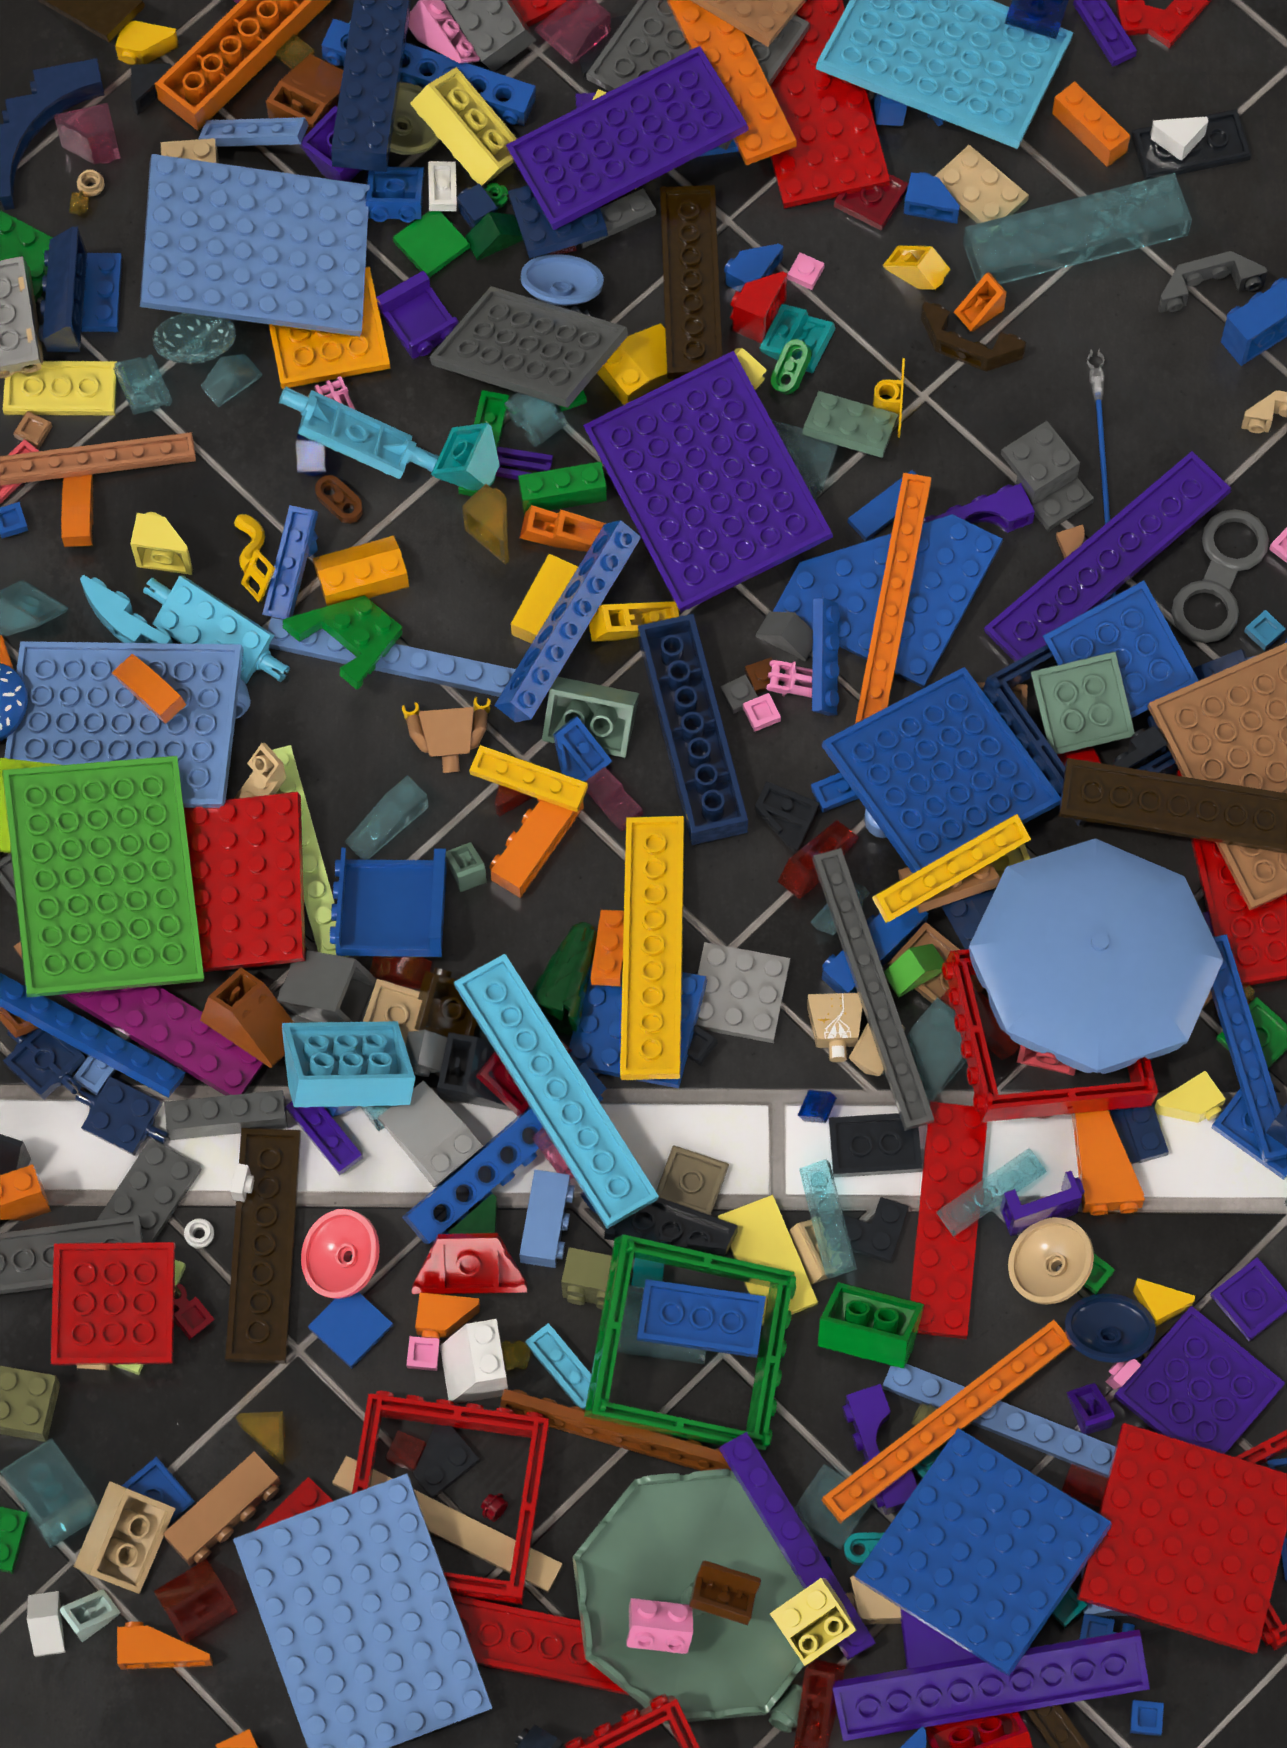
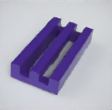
M498 447L497 455L500 465L495 476L518 480V475L531 473L501 468V465L517 467L522 470H551L553 455Z

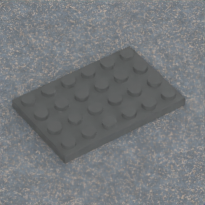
M491 286L429 358L433 366L568 408L627 338L628 331L627 327Z

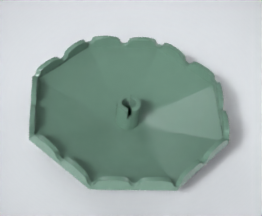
M729 1469L704 1470L687 1475H680L679 1473L657 1474L635 1479L572 1557L585 1659L645 1708L650 1706V1700L659 1695L666 1694L667 1696L673 1695L677 1699L687 1722L765 1715L804 1666L770 1615L771 1612L803 1591L804 1588L734 1473ZM801 1520L809 1535L811 1536L812 1540L817 1546L816 1539H814V1536L810 1532L809 1527ZM702 1561L716 1563L761 1579L748 1625L692 1608L693 1636L687 1654L627 1647L626 1640L629 1633V1604L631 1598L689 1605L694 1579Z

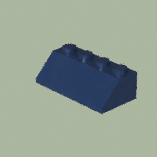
M71 227L50 239L49 250L44 252V264L48 268L47 275H43L42 287L43 291L46 292L45 300H41L40 305L44 324L39 325V340L44 343L47 352H80L87 251L78 227Z

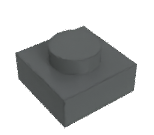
M746 675L720 686V691L733 714L743 710V703L758 698Z

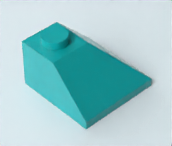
M482 423L452 427L431 475L471 491L489 489L495 481V474L500 465L491 425Z

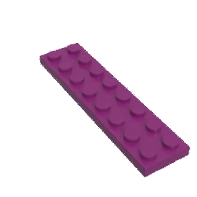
M159 986L60 994L61 997L129 1036L132 1040L225 1096L244 1094L265 1065L200 1021L203 1012Z

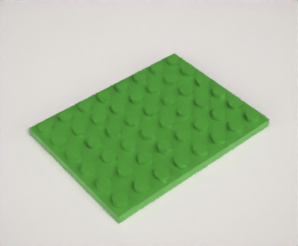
M177 756L3 770L2 777L27 998L202 982L204 980Z

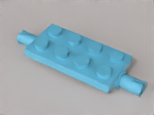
M285 386L281 393L280 404L301 412L302 419L298 434L310 440H314L397 479L401 478L406 464L409 462L419 465L430 472L435 467L438 455L417 447V443L412 441V436L313 390H311L308 396H305Z
M179 576L172 590L156 581L155 578H151L147 582V585L150 587H144L143 593L162 604V608L153 622L154 626L163 628L172 638L182 644H241L244 651L240 679L244 680L245 684L248 683L256 670L259 671L261 669L279 682L286 678L287 675L284 672L289 673L290 667L271 656L269 651V644L275 636L274 634L185 576Z

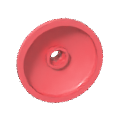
M348 1209L328 1212L313 1224L303 1243L301 1266L307 1283L314 1291L328 1298L342 1299L356 1294L370 1281L376 1270L380 1251L378 1235L373 1224L364 1215Z

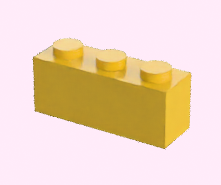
M548 554L511 622L513 636L532 644L578 566Z

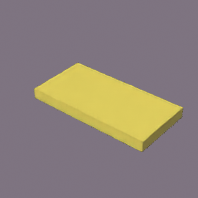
M43 361V364H41L42 368L36 372H17L5 378L4 415H25L28 411L35 415L115 416L117 361Z
M773 1195L718 1215V1219L738 1225L737 1233L730 1246L734 1259L794 1272V1276H796V1291L794 1297L790 1299L788 1309L791 1311V1315L818 1305L817 1298ZM744 1282L749 1294L766 1296L762 1320L763 1326L769 1287Z

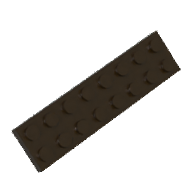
M715 185L660 187L667 379L679 378L722 356Z
M1071 758L1066 760L1058 817L1287 853V793Z
M241 1128L239 1164L249 1166L250 1173L254 1176L252 1193L246 1194L245 1202L236 1201L226 1362L286 1364L301 1146L300 1130Z

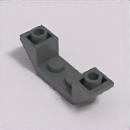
M1232 251L1179 264L1161 294L1158 307L1159 312H1176L1186 306L1189 295L1186 285L1196 286L1204 280L1212 278L1222 279L1228 274H1232L1238 292L1244 290L1255 291L1265 285L1267 269Z

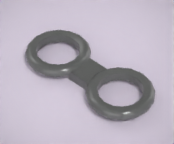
M1237 509L1221 511L1209 520L1204 527L1202 535L1204 551L1211 560L1203 580L1191 582L1181 588L1173 599L1171 612L1174 624L1183 635L1193 641L1203 643L1219 641L1228 636L1237 625L1239 608L1237 600L1230 592V589L1238 571L1248 570L1259 564L1266 555L1269 545L1266 527L1258 517L1248 511ZM1225 523H1243L1256 534L1257 547L1252 554L1245 558H1229L1220 553L1215 546L1214 533ZM1198 593H1210L1217 596L1226 605L1227 619L1216 629H1197L1187 621L1184 615L1183 607L1188 598Z

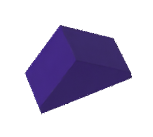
M1095 1383L1067 1392L1081 1433L1089 1435L1112 1426L1115 1418L1114 1412Z

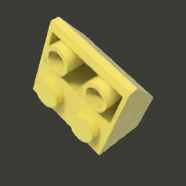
M820 1578L770 1613L804 1666L856 1631L844 1605L826 1578Z

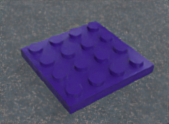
M1190 1306L1144 1359L1136 1372L1119 1388L1114 1397L1157 1433L1226 1454L1282 1389L1285 1382L1193 1306Z

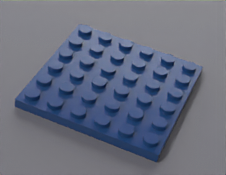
M965 667L827 738L822 743V748L912 873L1013 815L1018 814L1021 822L1025 824L1060 805L1061 802L1059 794Z
M958 1428L855 1574V1579L1009 1677L1112 1527V1523L1110 1520Z

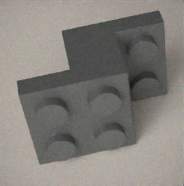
M1048 421L1001 449L1002 457L1017 474L1016 485L1022 484L1035 511L1034 515L1047 531L1055 528L1093 503L1094 497L1078 478L1080 461Z

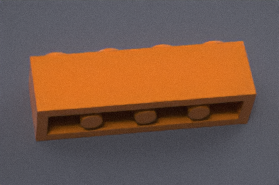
M537 799L539 802L533 810L529 809L525 813L521 821L523 825L519 831L512 832L507 839L505 851L502 855L497 854L492 860L489 867L491 869V880L521 898L583 810L584 801H582L578 812Z

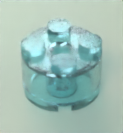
M517 392L504 403L510 412L509 417L518 428L521 426L527 432L525 434L527 439L534 447L544 443L568 424L562 411L557 414L556 404Z

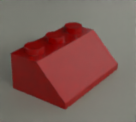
M1018 1712L924 1728L929 1748H1033L1029 1731Z

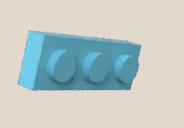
M548 1323L527 1339L525 1345L574 1404L585 1410L591 1373Z

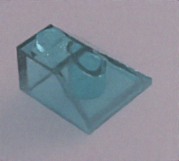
M20 580L0 590V635L9 636L39 627L66 613L68 607L24 580Z

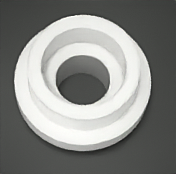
M200 1218L194 1219L186 1225L184 1237L190 1246L204 1248L212 1242L214 1229L209 1221ZM203 1230L205 1235L202 1238L194 1237L196 1231Z

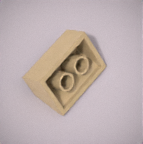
M109 1481L73 1567L91 1576L140 1594L164 1537L163 1533L167 1530L175 1508Z

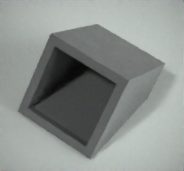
M305 950L306 961L290 963L289 972L279 990L277 999L286 1010L315 1022H363L377 979L356 959Z

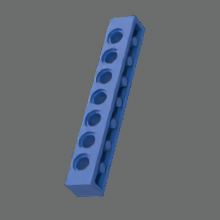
M334 18L321 45L323 59L332 65L344 66L350 24ZM408 43L405 44L403 64L407 65V67L402 68L400 82L425 88L432 81L457 67L476 90H483L479 94L499 118L512 125L519 124L525 126L536 100V86L468 63H457L444 55ZM425 73H432L433 75H431V76H424L423 74H425ZM501 98H507V99H509L508 101H505V102L499 101V99H501Z
M618 520L603 525L494 706L514 722L533 718L639 542L641 536L623 521Z
M585 1062L577 1064L576 1066L598 1101L601 1102L603 1100L601 1094L607 1088ZM529 1106L523 1114L517 1116L402 1217L424 1244L434 1242L438 1234H448L446 1229L454 1222L458 1224L470 1213L469 1209L476 1203L480 1205L492 1194L491 1190L500 1183L501 1186H504L515 1177L513 1171L522 1164L525 1167L538 1156L535 1151L542 1145L547 1148L553 1144L531 1107ZM525 1128H530L535 1133V1140L532 1144H528L523 1140L522 1133ZM504 1147L510 1148L513 1152V1159L510 1163L503 1162L500 1157V1152ZM482 1166L487 1167L491 1172V1178L487 1183L482 1182L478 1177V1171ZM460 1185L465 1186L469 1191V1197L465 1202L459 1201L456 1197V1190ZM437 1205H442L447 1211V1216L442 1222L436 1220L433 1215L434 1208Z

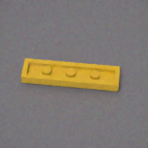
M481 745L469 770L470 775L578 812L588 789V783Z

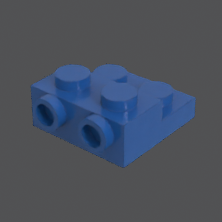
M387 167V172L369 170L367 185H370V188L366 193L368 218H372L377 222H383L386 219H400L406 223L412 222L414 219H421L424 167Z

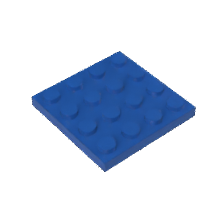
M1144 580L1043 635L1058 665L1115 651L1131 718L1148 710L1147 705L1150 702L1199 681Z
M591 965L589 983L583 1002V1012L576 1033L573 1031L569 1045L572 1051L569 1055L575 1065L585 1062L594 1073L620 1077L622 980L621 986L591 985ZM682 972L680 1079L636 1081L679 1089L688 1057V1048L690 1049L694 1026L697 1023L708 981L706 976Z

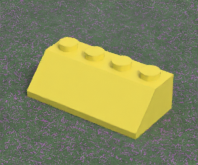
M457 67L429 83L410 103L417 114L424 119L435 135L451 151L454 158L467 170L471 178L478 184L480 183L481 186L496 178L514 163L506 144L517 138Z

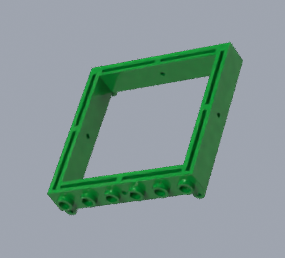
M621 1235L615 1238L584 1417L720 1446L747 1432L758 1451H765L772 1439V1430L769 1429L771 1417L775 1415L777 1400L774 1399L775 1389L780 1385L782 1378L779 1364L780 1358L784 1357L787 1347L784 1334L785 1328L789 1327L791 1321V1311L788 1310L790 1299L794 1297L796 1291V1276H794V1272L628 1235ZM633 1257L769 1287L746 1431L608 1402Z

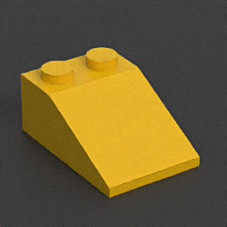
M661 323L627 336L597 372L598 376L623 405L673 380L667 379L666 332Z

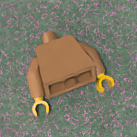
M475 697L473 707L420 711L418 703L414 702L416 707L414 711L407 712L405 705L402 706V711L407 722L409 735L421 752L429 753L430 757L441 756L443 773L460 772L459 754H470V750L475 749L480 744L487 730L491 701L487 698V704L480 706L477 704V697Z

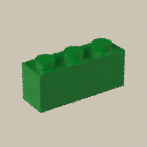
M601 462L518 475L524 515L531 505L551 511L607 501L606 483Z

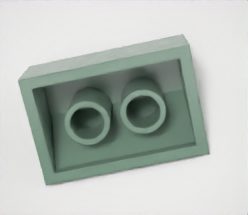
M557 677L549 690L542 741L555 743L553 734L573 717L578 716L607 754L625 758L635 722L639 693Z

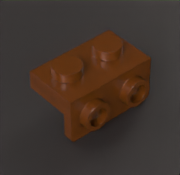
M704 1560L694 1579L689 1607L748 1625L761 1579Z

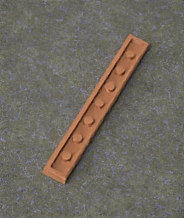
M192 432L0 456V486L196 461Z

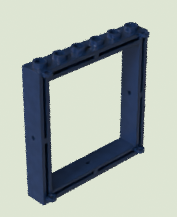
M1046 644L987 677L983 692L990 702L994 704L1006 724L1061 797L1065 766L1011 690L1014 686L1031 678V671L1047 668L1057 663ZM1168 751L1138 769L1171 774L1179 768L1172 754ZM1074 819L1078 826L1087 822L1083 820Z

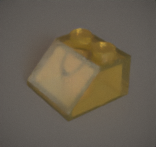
M485 484L462 506L465 530L506 565L509 562L507 499L499 489H492Z

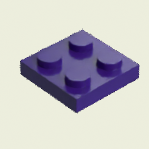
M1258 1257L1211 1292L1210 1295L1248 1341H1251L1287 1312V1291Z

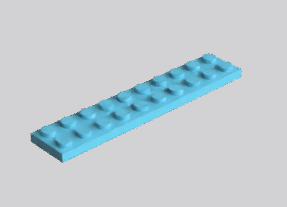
M506 954L454 982L455 988L605 1227L608 1229L657 1201L659 1198L657 1192Z

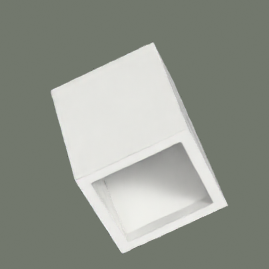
M497 1319L468 1323L440 1345L448 1400L454 1402V1404L502 1396L504 1389H508Z

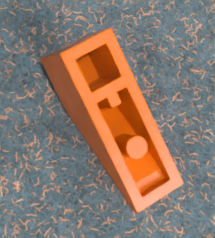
M126 1622L125 1627H117V1665L121 1670L213 1666V1659L209 1653L150 1626H144L143 1622Z

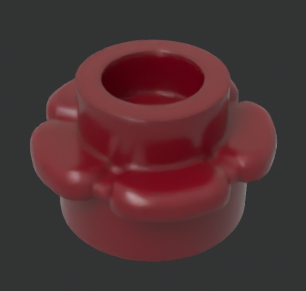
M498 1493L495 1496L489 1494L480 1507L483 1510L482 1516L495 1522L505 1512L508 1502L503 1499L502 1493Z

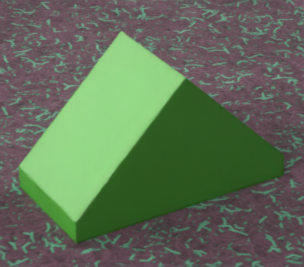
M933 944L912 947L884 971V974L899 998L942 973V964L945 961Z

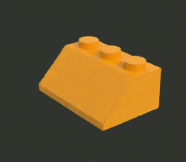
M394 536L312 558L327 606L364 595L367 598L409 587L407 570Z

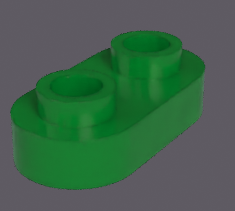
M799 339L790 340L785 344L771 375V384L775 390L782 394H791L798 389L812 357V351L808 344ZM802 351V356L796 359L797 353ZM791 377L790 383L785 385L786 378Z

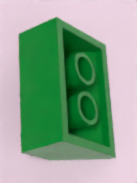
M838 1282L820 1318L818 1346L904 1369L913 1351L924 1304Z

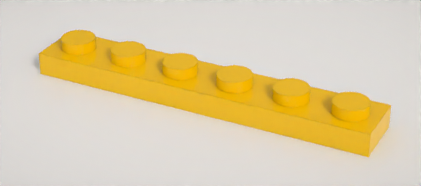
M1018 814L1013 815L874 895L872 899L886 923L890 922L1031 840Z

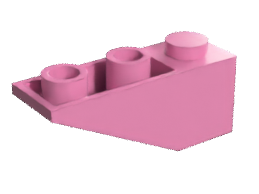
M419 0L410 12L408 27L417 41L457 63L478 62L480 60L472 44L467 40L443 1Z

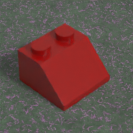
M782 271L747 282L741 292L736 291L731 301L733 311L730 319L733 320V332L762 344L781 305L786 301L787 273Z

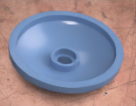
M563 254L539 256L528 261L521 270V283L523 287L533 297L553 305L571 306L588 302L596 297L603 288L604 279L601 271L589 261L575 256Z

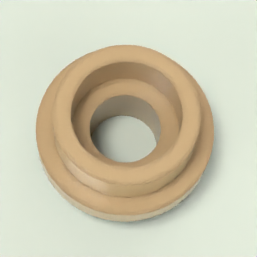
M95 170L83 171L77 179L78 190L85 196L92 197L98 195L104 189L102 175ZM88 183H95L93 186H87Z

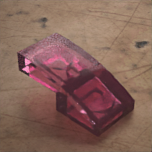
M605 767L586 781L588 783V794L621 832L626 829V817H641L643 815L642 808L624 791L623 785Z

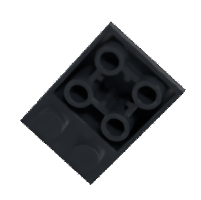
M449 1032L437 1086L438 1096L445 1100L512 1111L476 1077L495 1052L491 1043L478 1037Z

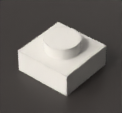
M236 1163L230 1192L233 1200L245 1202L246 1194L252 1193L254 1176L251 1175L248 1165Z

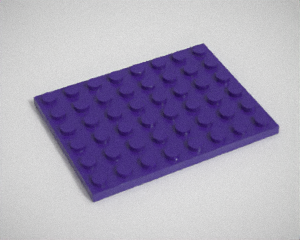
M734 351L583 425L680 613L833 538L827 522Z

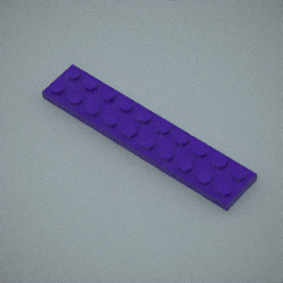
M1191 451L986 625L984 632L1014 662L1045 646L1044 634L1101 604L1230 494L1231 487Z
M1139 1629L1028 1648L1009 1677L980 1658L974 1657L832 1682L843 1741L1150 1689Z

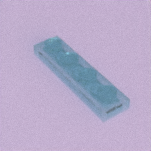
M1028 1148L936 1213L954 1237L1002 1203L1005 1192L1015 1189L1017 1193L1047 1171L1032 1150Z
M824 1159L799 1168L825 1275L831 1279L856 1270L857 1267L830 1162Z

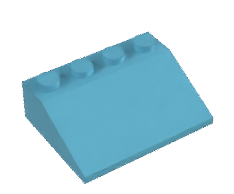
M398 1021L282 1024L288 1088L294 1107L410 1105L415 1075Z

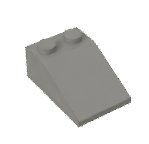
M424 1081L413 1088L410 1105L391 1106L378 1117V1120L433 1187L483 1147L465 1123Z

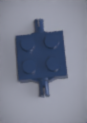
M40 1028L18 1038H15L8 1030V1036L15 1040L17 1045L3 1062L40 1098L45 1100L61 1085H64L72 1094L77 1093L76 1089L80 1091L81 1084L71 1077L73 1072L86 1060L78 1049Z
M110 1076L102 1091L96 1097L82 1089L78 1092L81 1096L76 1095V1101L90 1107L89 1114L81 1129L135 1156L141 1143L148 1136L162 1144L166 1142L165 1138H168L167 1132L154 1126L155 1117L162 1103Z

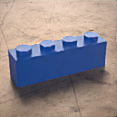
M916 907L887 923L884 921L881 913L877 916L872 915L866 920L882 967L911 939L925 922L927 923L928 913L926 911L919 913ZM842 950L837 956L832 954L822 965V968H824L822 980L836 993H857L844 951Z

